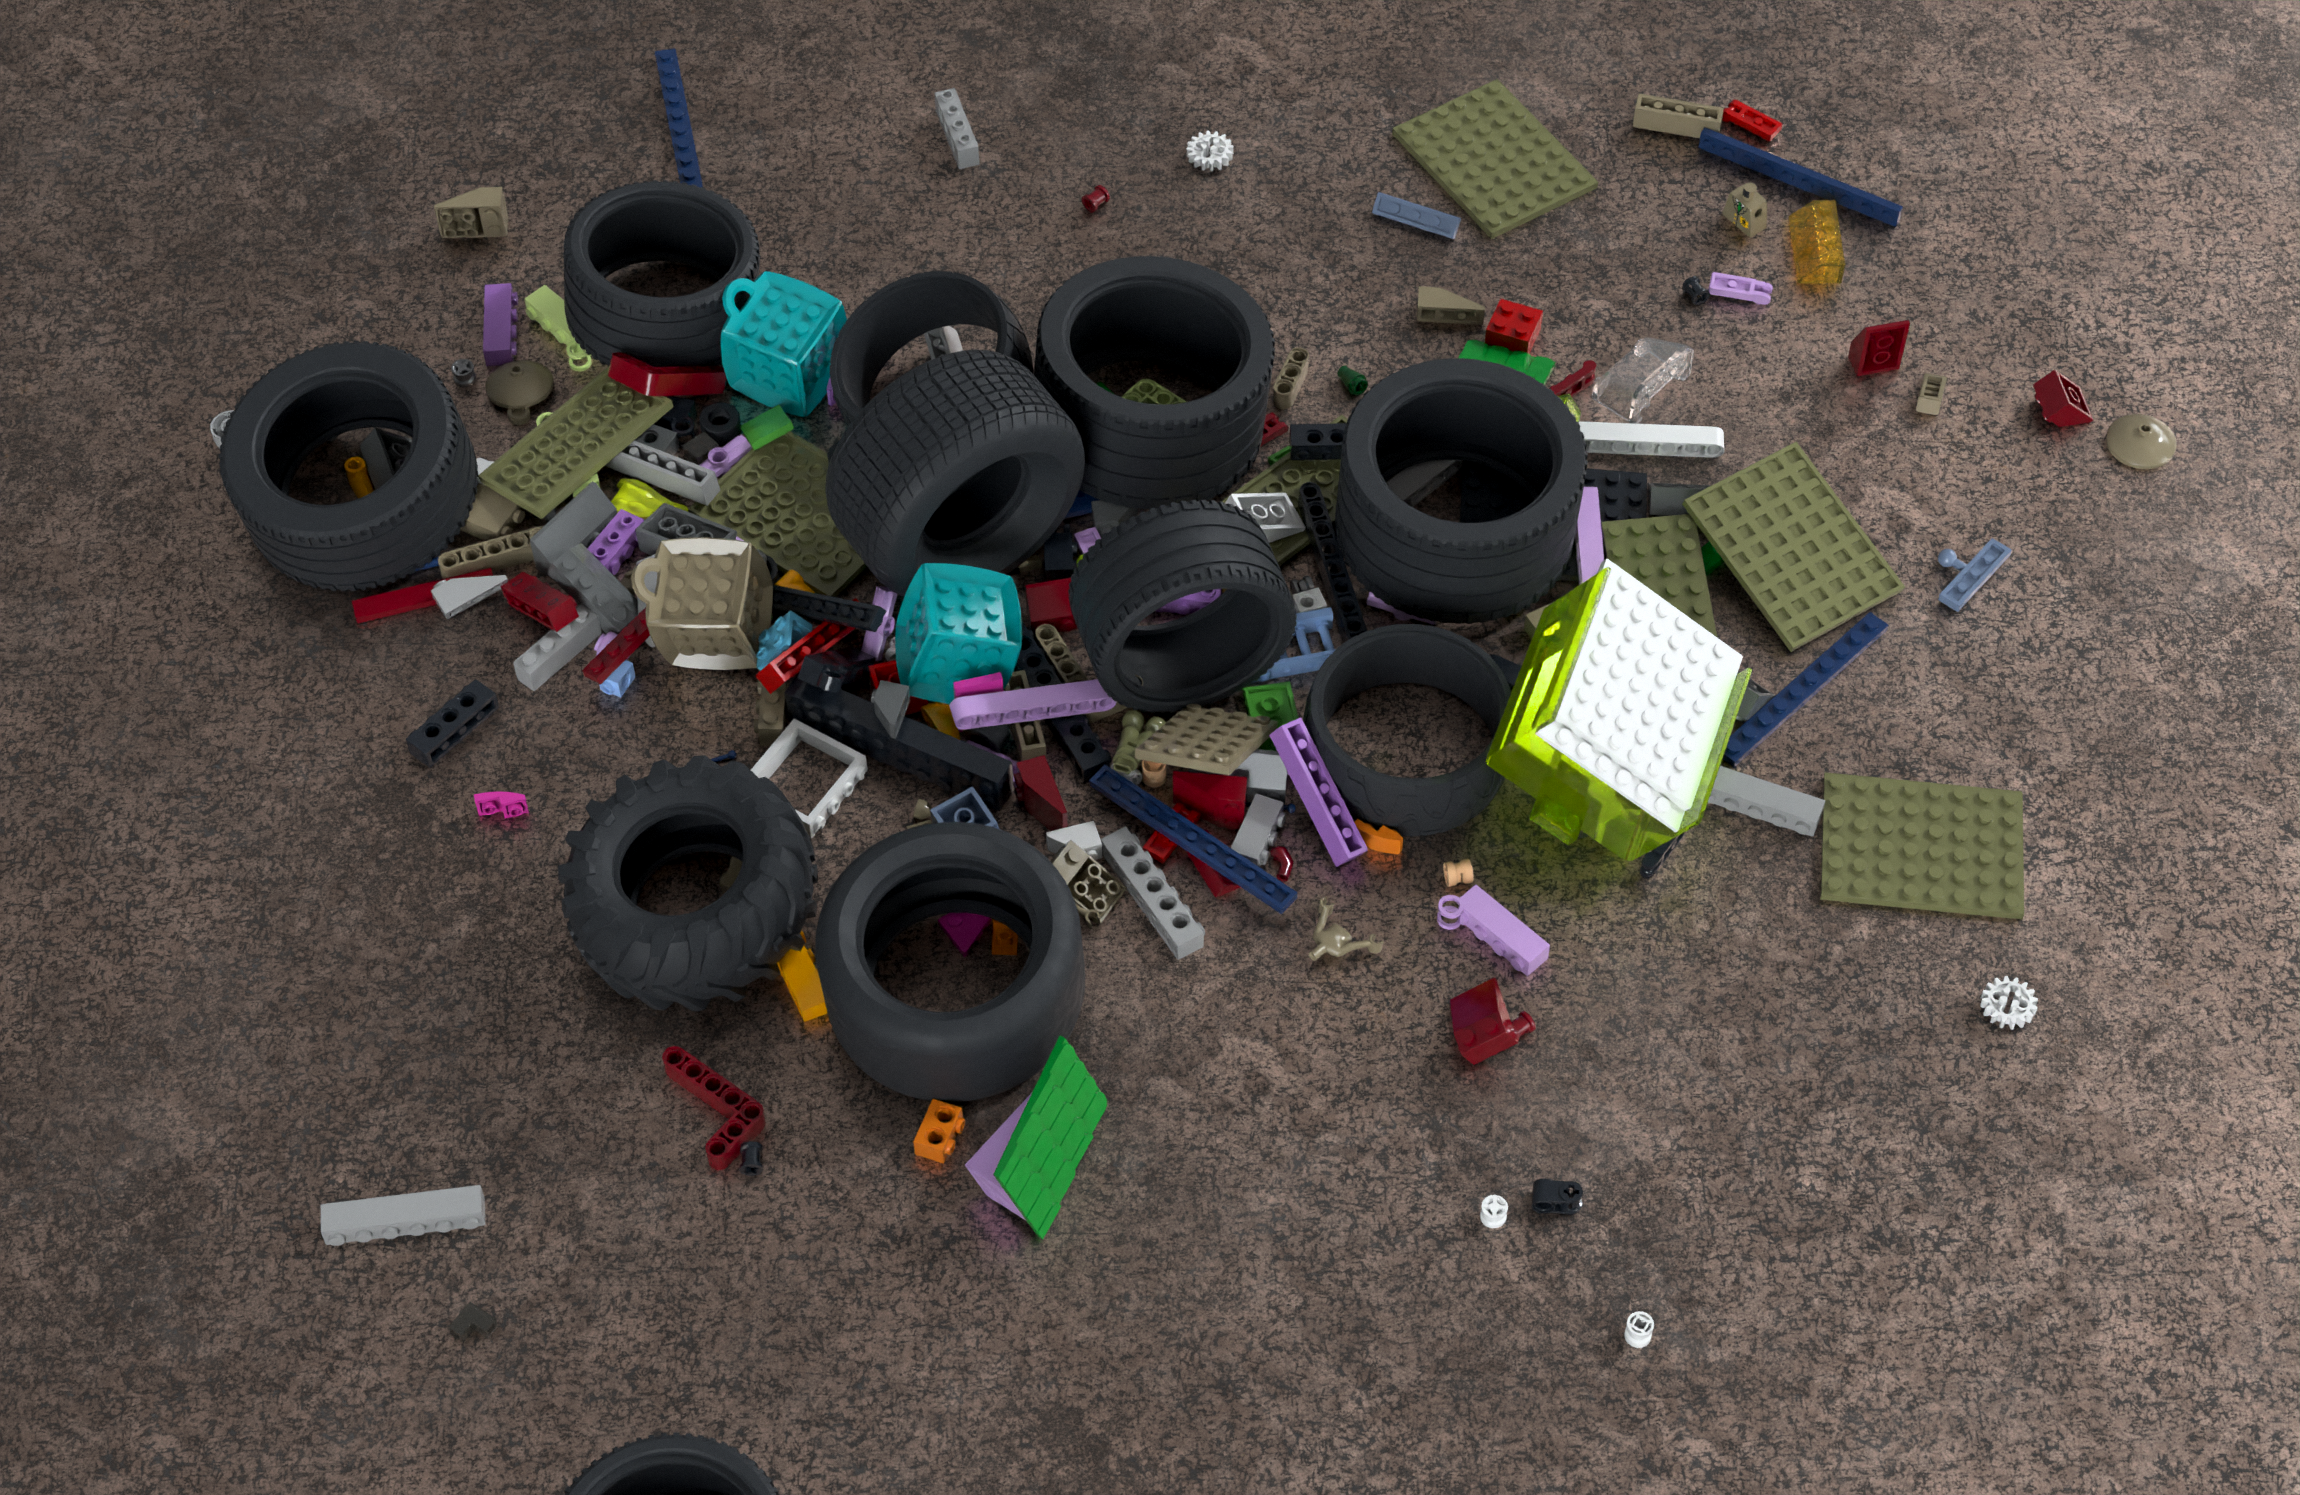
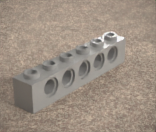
M1125 826L1101 838L1102 856L1123 885L1127 887L1128 892L1177 960L1203 948L1205 936L1203 926L1199 922L1196 923L1192 918L1190 908L1186 904L1183 905L1176 889L1168 885L1163 871L1154 866L1149 852L1143 851L1138 837L1134 833L1131 834Z

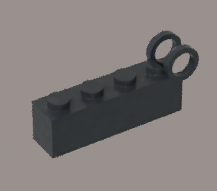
M665 396L672 400L674 407L656 421L654 425L674 431L678 437L691 435L693 437L692 440L687 443L679 442V447L684 449L692 447L697 440L696 433L694 432V421L697 417L695 401L676 396Z

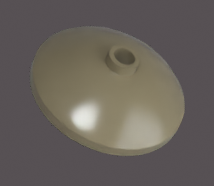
M515 360L496 368L487 378L485 389L488 398L494 404L508 409H522L536 405L547 398L553 389L554 381L551 371L546 366L531 360Z
M2130 414L2118 418L2110 425L2106 435V444L2111 454L2121 463L2137 469H2155L2167 464L2174 456L2177 445L2174 433L2164 422L2144 414Z

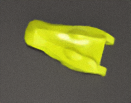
M620 479L617 484L619 491L611 501L617 509V513L623 509L644 519V521L663 503L688 512L686 506L670 501L646 483L635 479Z

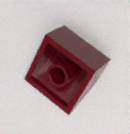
M2054 369L2033 384L2036 392L2034 397L2042 406L2043 411L2041 413L2047 422L2063 427L2093 421L2080 386Z
M1071 578L1025 585L1027 618L1029 627L1034 635L1036 629L1044 624L1052 625L1057 632H1068L1078 629L1072 615L1068 597Z

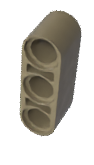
M1293 348L1289 352L1274 383L1273 404L1276 408L1288 409L1293 405L1307 376L1309 353L1304 348Z

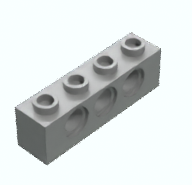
M955 88L935 92V110L958 168L963 169L980 165L979 147Z

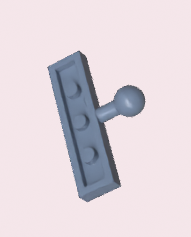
M1992 538L1968 564L1957 559V555L1953 550H1942L1938 555L1940 565L1943 567H1954L1960 573L1940 593L1938 600L1958 612L2010 557L2012 550Z

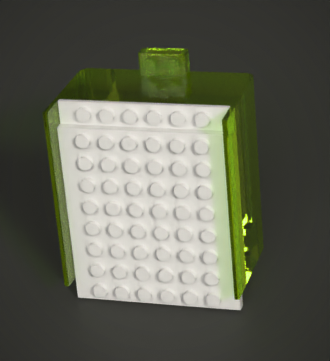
M1605 559L1601 562L1597 574L1543 609L1488 752L1486 764L1536 799L1529 819L1565 844L1569 845L1576 841L1581 830L1620 858L1633 861L1701 823L1752 669L1747 668L1737 674L1743 658L1741 654L1609 559Z

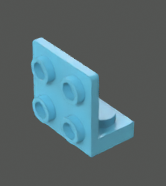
M791 610L783 617L780 616L774 625L768 630L762 631L758 638L759 649L756 656L758 658L756 668L762 670L783 651H786L810 633L813 625Z

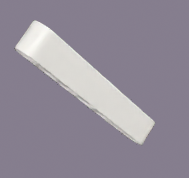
M1577 421L1580 425V431L1584 434L1587 453L1709 458L1719 457L1724 453V432L1719 427Z

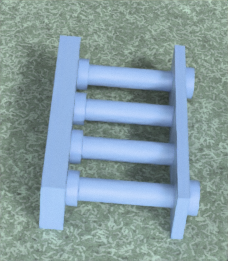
M1332 608L1296 613L1295 633L1292 635L1296 636L1302 655L1288 658L1285 649V653L1280 656L1279 661L1275 662L1274 666L1268 669L1266 674L1261 675L1260 679L1253 682H1265L1269 679L1320 670L1326 659L1336 650L1329 633V629H1333ZM1319 632L1325 651L1311 654L1305 634Z

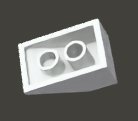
M1286 493L1231 494L1225 504L1229 503L1233 507L1237 506L1240 510H1245L1247 514L1255 518L1269 543L1302 532L1306 528Z

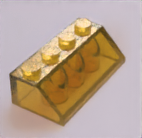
M1813 200L1788 217L1797 283H1842L1845 259L1836 201Z

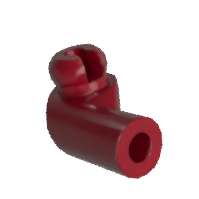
M1277 846L1272 848L1270 852L1273 860L1280 863L1276 877L1280 881H1287L1294 861L1287 848Z

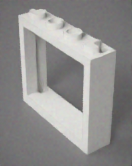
M793 719L751 771L758 778L767 777L769 779L801 740L849 765L808 816L795 810L801 818L806 832H808L809 837L812 839L820 828L823 829L830 815L838 811L840 803L844 798L851 795L858 781L864 779V774L867 772L868 767L865 755Z

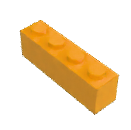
M801 930L800 935L806 943L805 935ZM805 945L801 951L790 949L777 963L804 1022L828 1013L818 969L813 964L816 962L811 948L806 949Z

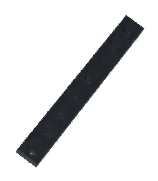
M773 585L772 610L788 613L791 610L801 617L872 632L877 631L886 613L885 609L876 605Z

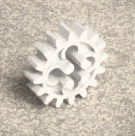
M1207 131L1206 135H1203L1199 132L1198 138L1192 136L1191 142L1187 143V157H1189V163L1194 162L1195 168L1202 166V171L1206 168H1210V171H1213L1214 167L1221 170L1222 164L1228 166L1229 160L1233 158V145H1231V139L1226 140L1225 134L1218 136L1217 131L1214 134H1210V131Z
M2005 976L2002 982L1995 978L1993 984L1987 983L1981 995L1980 1007L1985 1008L1984 1016H1992L1990 1021L1992 1024L1998 1021L2000 1022V1028H2003L2005 1024H2009V1028L2013 1030L2015 1024L2023 1028L2025 1021L2028 1023L2032 1021L2038 1008L2036 1006L2038 998L2033 997L2034 989H2026L2027 982L2019 984L2017 977L2012 982L2009 981L2008 976ZM2014 992L2009 1013L2005 1014L2003 1011L2009 993Z

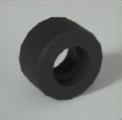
M723 402L713 403L702 410L699 416L701 435L711 445L725 446L735 437L740 436L742 432L740 414L736 407Z
M1006 724L963 730V736L966 741H973L996 753L1002 751L1011 734Z

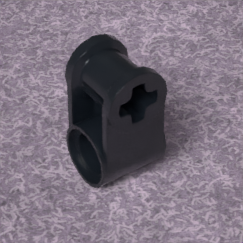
M1537 1179L1533 1182L1532 1209L1538 1213L1574 1215L1582 1208L1583 1188L1574 1181Z

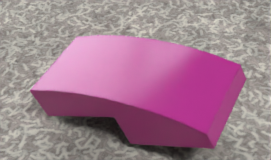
M501 791L474 794L479 816L491 815L499 811H503L505 818L518 817L529 813L526 798L523 794Z

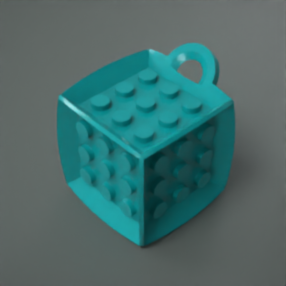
M764 271L754 281L745 278L731 281L725 287L722 296L723 307L728 318L722 328L720 342L722 364L730 387L766 406L773 408L780 405L786 413L801 417L808 416L827 393L831 353L836 338L847 321L842 301L806 282L770 271ZM739 291H746L750 296L746 304L739 311L734 302L735 295Z
M923 563L906 591L896 623L895 652L900 683L909 686L910 696L950 704L954 700L953 683L961 680L1001 672L1004 690L1012 676L1022 646L1021 608L1013 578L999 572L978 567L945 563Z

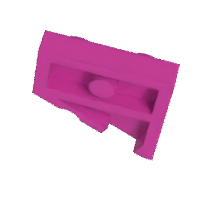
M948 913L938 919V924L963 957H966L970 952V948L981 937L983 929L989 925L992 918L972 913Z

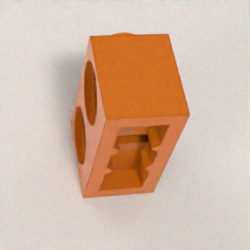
M932 1099L913 1141L915 1155L945 1163L947 1156L952 1155L954 1152L957 1134H961L965 1126L966 1120L963 1118L961 1107ZM942 1120H950L947 1123L941 1122ZM934 1141H940L939 1144H932Z

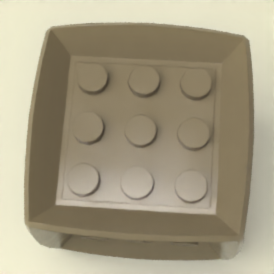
M697 537L662 540L656 550L655 557L638 563L631 575V583L635 594L641 601L646 603V624L651 639L658 651L674 666L708 670L756 668L758 659L756 656L759 649L758 638L762 631L770 628L773 602L772 579L761 554L750 542L733 539ZM650 571L657 572V583L654 593L650 592L644 583V577Z

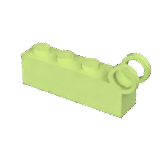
M543 285L524 298L527 316L531 320L535 319L540 323L546 332H551L558 342L567 345V355L570 357L569 366L572 370L579 372L587 370L592 364L591 355H588L586 350H583L580 344L576 343L575 337H572L571 331H569L564 300L546 285ZM586 358L588 360L583 366L573 364L575 359Z

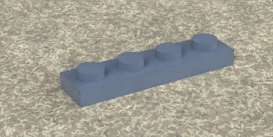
M1378 192L1372 210L1373 214L1455 239L1461 221L1460 217Z

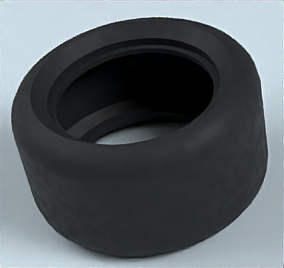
M940 822L909 828L893 834L865 850L848 865L831 887L819 915L815 940L816 965L829 1020L834 1033L846 1053L857 1066L874 1080L896 1092L927 1101L936 1099L942 1102H964L997 1095L1016 1087L1045 1067L1059 1036L1068 1040L1077 1023L1085 992V963L1080 919L1075 900L1066 881L1050 860L1034 846L1006 831L976 823ZM972 913L992 918L1012 929L1030 950L1024 968L1008 988L981 1005L960 1011L935 1012L909 1006L887 993L874 978L875 970L882 954L899 934L924 919L941 914Z

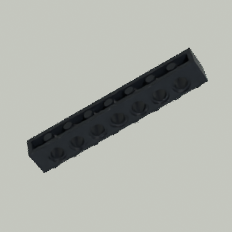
M1022 622V646L1013 672L1025 670L1030 688L1065 684L1063 680L1060 681L1057 677L1054 665L1048 663L1043 648L1041 646L1038 647L1033 631L1031 629L1028 630ZM1085 714L1043 719L1083 784L1089 783V780L1104 765L1110 767V763H1112L1111 755L1107 749L1104 750L1102 748L1100 738L1096 732H1092L1090 729V723Z

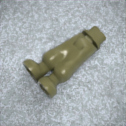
M1136 710L1127 711L1122 719L1124 729L1113 757V769L1125 774H1130L1131 771L1136 770L1142 760L1135 759V749L1166 722L1160 717H1152L1147 722L1142 733L1144 727L1142 714Z

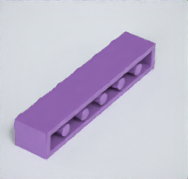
M1302 718L1280 726L1269 736L1335 866L1338 867L1356 859L1368 851V848Z

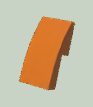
M1358 818L1354 823L1368 848L1389 854L1399 855L1402 852L1403 837L1396 830L1389 829L1383 825L1376 831L1369 823H1364Z
M993 919L992 955H1017L1018 935L1006 925Z

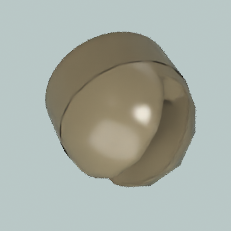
M918 799L913 818L920 820L928 819L932 809L930 803Z

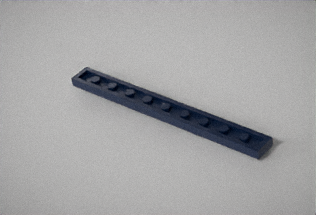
M676 48L655 51L680 183L685 182L687 185L694 184L701 188L703 184Z
M1704 127L1701 132L1699 148L1894 227L1900 222L1903 209L1901 205Z
M1869 612L1718 746L1715 754L1735 768L1888 630L1889 625Z
M1104 765L1089 780L1092 788L1280 914H1283L1298 898L1295 890L1107 765Z

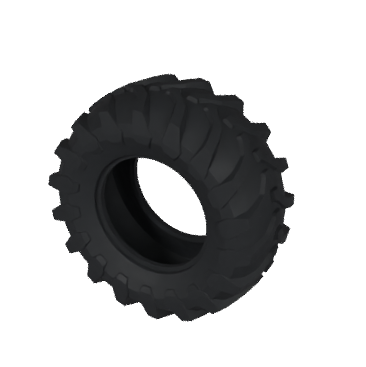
M705 755L693 756L684 767H676L665 759L654 762L649 775L635 781L624 774L616 780V793L605 802L600 803L591 799L585 806L590 815L580 831H568L565 841L571 847L568 862L558 865V880L564 884L562 911L564 918H569L566 924L572 939L589 966L612 989L627 999L636 996L653 1009L666 1010L671 1004L678 1002L696 1012L705 1010L714 997L725 996L735 1002L746 997L747 984L761 976L773 981L780 974L777 963L790 949L801 951L805 941L801 937L800 932L806 918L816 917L817 903L812 900L814 890L813 884L818 883L817 864H812L815 861V854L809 834L806 832L801 818L782 791L767 777L758 778L743 763L731 761L720 767ZM715 851L731 855L742 861L741 870L732 886L718 900L702 909L681 915H660L648 912L637 906L639 895L649 878L659 868L675 858L694 852Z

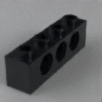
M1347 423L1290 424V460H1341L1344 429Z
M477 679L464 686L460 693L453 699L448 700L438 712L431 715L423 725L410 733L406 738L409 753L431 768L499 709L496 693Z

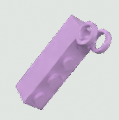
M1474 885L1460 898L1455 895H1446L1440 899L1437 922L1442 928L1452 930L1461 924L1466 925L1474 932L1478 939L1488 943L1496 954L1506 958L1517 971H1521L1526 976H1529L1548 959L1550 945L1478 885ZM1446 901H1454L1459 905V908L1454 906L1442 907V905ZM1441 916L1449 919L1458 917V920L1455 923L1448 924L1441 919Z

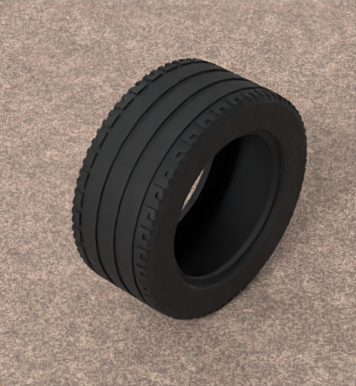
M344 341L340 344L339 342H334L333 345L324 344V347L320 348L317 346L310 351L307 349L300 355L297 353L295 357L285 359L286 361L282 364L278 363L277 367L269 369L266 375L260 376V380L255 381L252 388L246 390L245 396H241L240 402L234 406L235 410L230 413L231 418L227 420V427L223 430L224 436L221 437L222 445L219 448L221 452L219 454V466L229 499L255 545L269 563L282 574H286L287 577L293 578L297 582L302 581L307 586L310 584L313 588L321 587L322 590L329 588L332 591H337V589L341 591H347V589L356 591L357 589L367 590V587L377 588V585L384 586L388 582H396V579H403L407 574L415 573V570L418 568L422 569L424 564L432 562L435 556L438 557L442 550L448 548L447 545L452 543L455 535L460 533V528H463L465 525V519H468L470 516L469 511L473 509L472 503L476 500L475 494H477L478 464L472 442L451 395L431 367L429 368L425 362H422L418 357H414L413 354L406 353L403 349L398 350L395 346L389 347L384 343L379 345L378 342L369 343V341H363V343L359 341H354L353 343ZM362 428H387L412 437L409 453L399 470L380 488L364 497L334 505L309 504L289 497L292 480L300 465L316 448L333 437Z

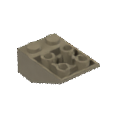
M480 187L434 205L441 238L507 237L509 217L502 187Z
M1072 840L1062 846L1050 861L1066 881L1075 903L1087 911L1097 910L1100 914L1101 922L1127 889L1126 886ZM1095 917L1090 918V920H1092V921H1094V922H1096V923H1098V924H1101V922H1100V923L1098 922V919H1097V918H1095Z

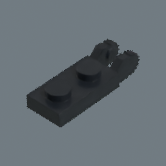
M1682 819L1677 832L1667 827L1662 841L1657 840L1651 852H1647L1644 855L1640 868V874L1643 878H1652L1684 838L1688 824L1686 819Z

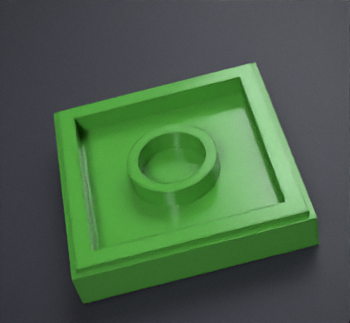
M780 405L741 425L743 434L754 450L794 429L792 422Z

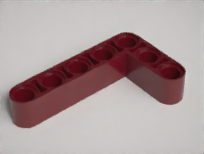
M619 352L612 353L608 371L610 378L648 396L722 394L725 391L727 382L724 368L720 366L652 367L628 354Z
M678 1046L668 1047L662 1055L666 1075L728 1118L705 1146L710 1167L715 1170H723L741 1154L740 1145L744 1142H752L764 1129L766 1120L763 1106ZM732 1102H738L734 1105H729ZM733 1134H740L739 1136L732 1137ZM716 1152H723L720 1155H714Z

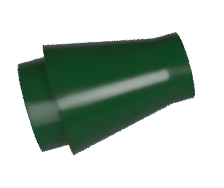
M1346 365L1339 368L1337 375L1351 394L1361 395L1367 390L1368 381L1365 375L1350 369Z

